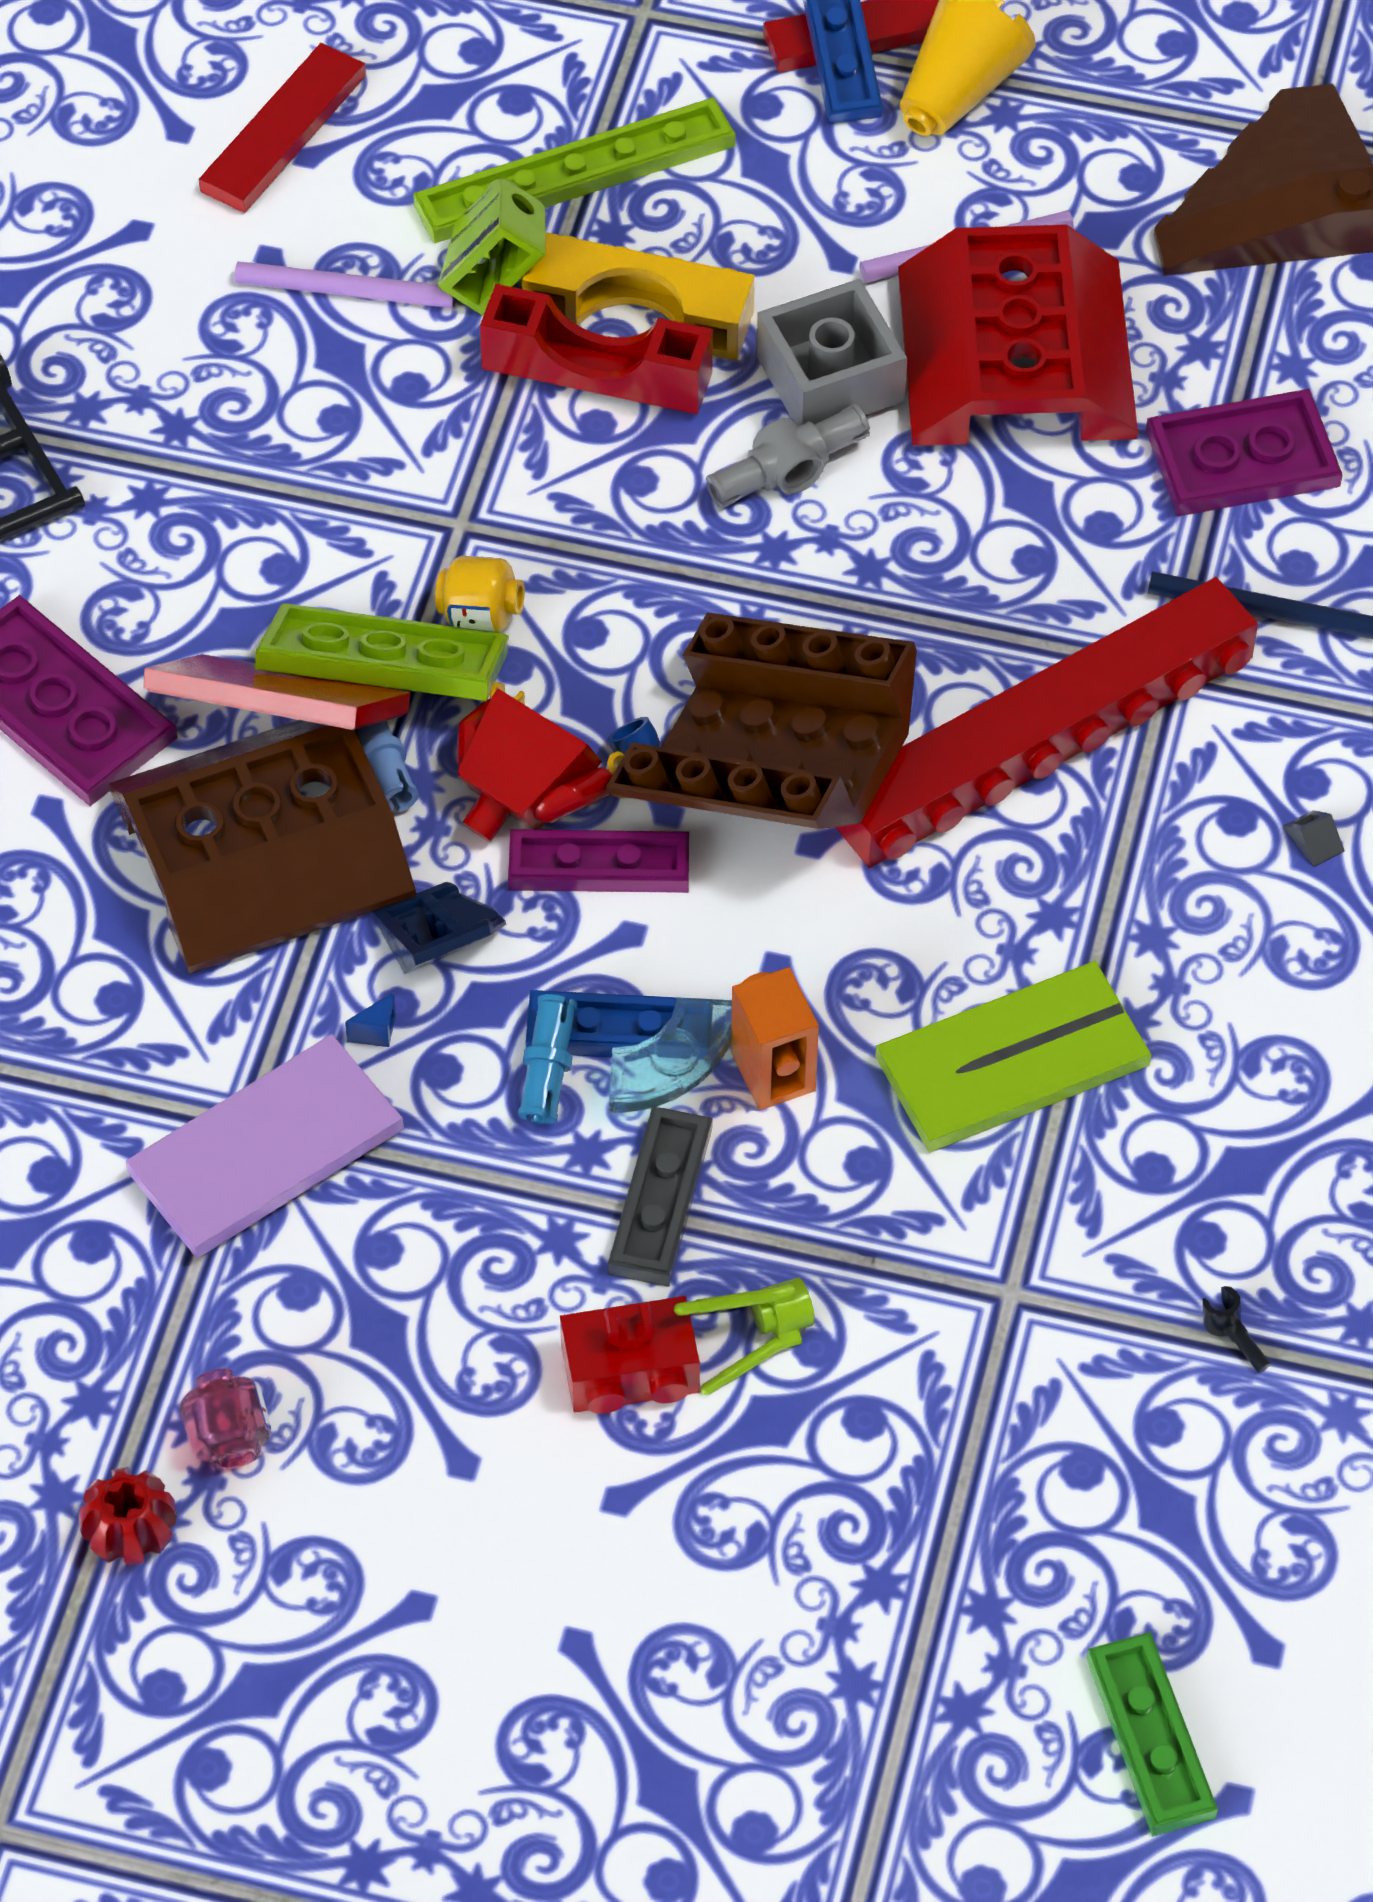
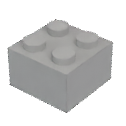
M860 278L757 312L756 357L792 420L798 426L808 421L815 425L854 403L859 405L866 415L905 402L907 357Z

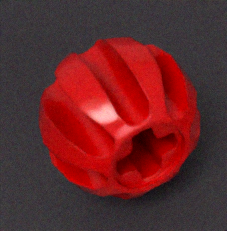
M129 1467L112 1469L111 1479L105 1481L95 1479L85 1491L83 1497L85 1505L80 1508L78 1514L80 1532L85 1540L91 1541V1550L108 1563L117 1558L124 1557V1562L127 1566L144 1563L143 1555L145 1553L154 1552L160 1554L171 1541L172 1531L170 1528L175 1525L177 1519L175 1500L170 1492L164 1491L165 1485L162 1480L147 1470L138 1475H131Z

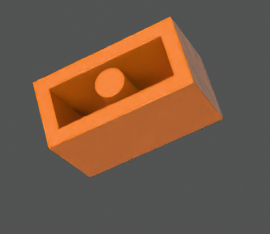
M790 967L772 973H756L746 978L742 983L732 986L731 1054L759 1111L816 1091L819 1025Z

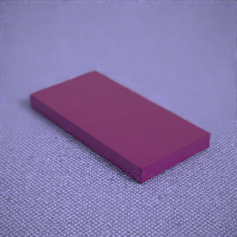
M20 594L0 609V730L91 807L110 792L109 783L129 777L178 738L176 725Z

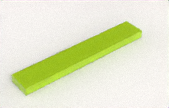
M711 97L413 193L414 207L433 243L436 244L451 239L454 225L459 217L488 189L489 184L496 179L513 181L521 190L539 200L547 208L735 147V132L715 98Z

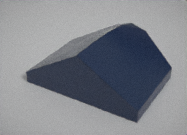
M443 882L416 893L415 897L372 911L378 928L404 974L456 953L492 935L507 925L503 917L494 908L459 893L458 887L451 882Z

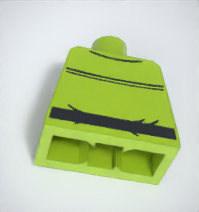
M496 179L492 181L488 189L459 217L454 225L438 288L481 315H484L495 284L513 287L545 255L544 205L521 190L511 180ZM484 257V262L478 264V262Z

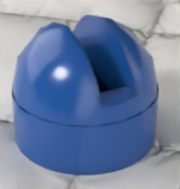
M646 716L624 724L615 730L607 740L613 752L619 751L624 755L632 742L660 746L658 734Z

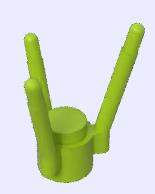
M800 1277L766 1286L760 1290L696 1299L695 1301L678 1303L674 1306V1312L680 1316L751 1306L758 1330L762 1334L772 1332L775 1336L772 1340L702 1384L701 1392L704 1395L712 1394L779 1351L802 1344L799 1330L813 1326L814 1309L807 1287Z

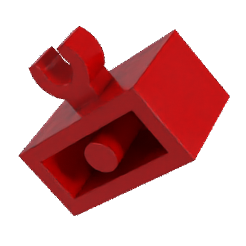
M686 1296L560 1315L561 1350L573 1413L591 1411L597 1414H605L617 1411L627 1404L652 1400L663 1404L673 1403L682 1400L689 1394L700 1393V1360L690 1314L680 1316L674 1312L676 1304L687 1302Z

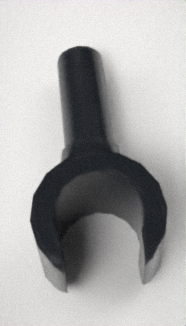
M1229 1286L1221 1287V1300L1226 1309L1222 1311L1211 1307L1208 1300L1203 1298V1325L1205 1329L1212 1335L1219 1337L1228 1336L1232 1342H1235L1258 1373L1268 1369L1271 1363L1241 1323V1301L1238 1292Z

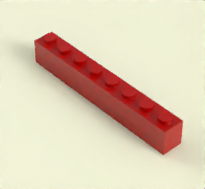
M1216 576L902 746L861 823L835 828L869 869L886 859L894 860L900 858L915 843L931 834L951 830L964 816L982 806H992L1000 803L1013 789L1033 778L1042 779L1049 776L1064 761L1081 752L1089 753L1098 749L1110 736L1130 725H1142L1157 710L1177 699L1186 700L1191 698L1206 683L1225 673L1234 674L1240 671L1253 658L1258 622Z

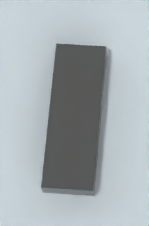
M652 1106L609 1257V1275L666 1287L670 1286L713 1130V1118Z

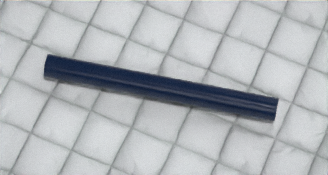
M1152 571L1148 594L1175 599L1205 582ZM1225 586L1251 615L1373 640V616Z

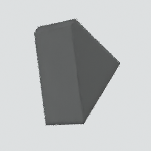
M1313 810L1283 825L1286 833L1314 867L1345 852L1332 814Z

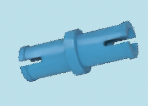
M545 994L538 997V1010L532 1045L524 1049L523 1063L528 1067L518 1117L527 1120L531 1114L530 1122L538 1124L557 1123V1111L564 1072L570 1071L573 1056L568 1053L574 1012L577 1010V1002L573 999H567L566 1005H563L565 997L560 995Z

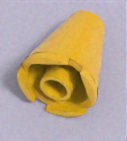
M1004 0L938 1L900 101L904 123L913 132L925 137L931 134L943 135L1028 60L1036 47L1035 34L1028 22L1019 13L1012 20L1000 9L1005 2Z

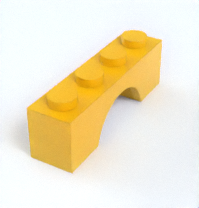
M545 232V255L523 276L522 289L550 295L561 313L578 326L593 313L607 307L626 304L648 307L660 312L669 320L713 329V356L738 361L754 314L755 275L739 272L731 268H719L685 261L677 257H665L631 250L622 246H611L577 239L573 236H562Z

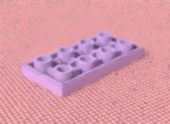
M330 1034L125 1162L129 1175L196 1259L402 1131L404 1129L403 1118L334 1035Z

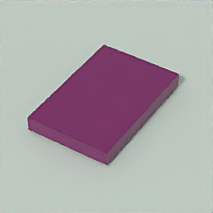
M1310 388L1147 418L1146 433L1177 517L1341 487L1343 473Z

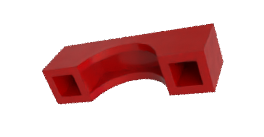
M495 284L480 323L482 369L697 415L713 373V329L658 318L651 328L641 334L630 337L604 336L588 331L569 320L557 308L550 295Z

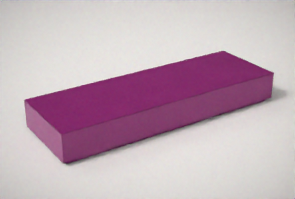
M510 829L508 888L511 891L689 893V831Z

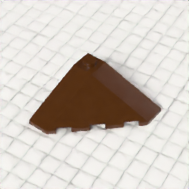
M1333 83L1280 89L1269 101L1268 110L1256 123L1250 122L1228 146L1227 155L1216 167L1208 168L1185 193L1183 203L1172 215L1166 214L1154 227L1153 235L1164 276L1373 253V161Z

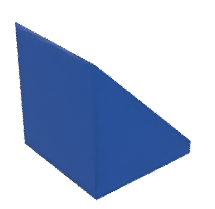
M393 994L387 995L345 1021L347 1042L383 1047L390 1046L396 1018L395 997Z

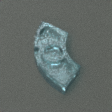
M677 998L672 1018L658 1034L638 1045L612 1048L609 1113L641 1111L663 1105L688 1093L704 1081L719 1065L732 1042V1000Z

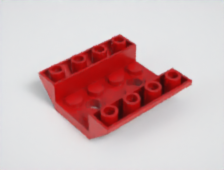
M1069 225L964 227L953 229L898 266L904 353L907 357L906 382L912 446L968 444L970 415L1078 412L1081 441L1131 440L1138 438L1118 259ZM1008 271H1020L1028 278L1022 281H1010L1004 278L1002 274ZM1016 357H1028L1037 364L1029 368H1020L1013 365L1010 360Z

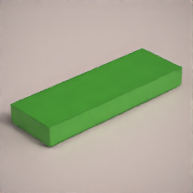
M1151 1632L1089 1648L1086 1659L1152 1837L1216 1819L1217 1805Z

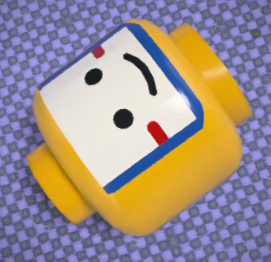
M460 556L452 561L448 569H441L438 575L435 590L436 608L440 615H445L450 626L501 632L507 628L512 615H520L523 610L525 600L524 583L522 580L515 579L512 566L503 558Z

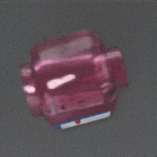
M225 1368L212 1370L197 1377L195 1380L196 1387L187 1392L180 1402V1413L192 1455L203 1462H210L212 1468L216 1470L235 1469L257 1460L262 1455L261 1448L271 1437V1424L259 1384L249 1377L234 1376L231 1369Z

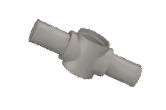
M856 403L815 425L808 421L798 426L790 418L775 420L766 425L753 440L752 449L748 451L747 458L706 476L708 492L719 509H723L735 503L736 500L761 488L769 491L778 486L786 494L802 492L820 478L824 470V463L829 461L830 454L870 436L869 422L862 409Z

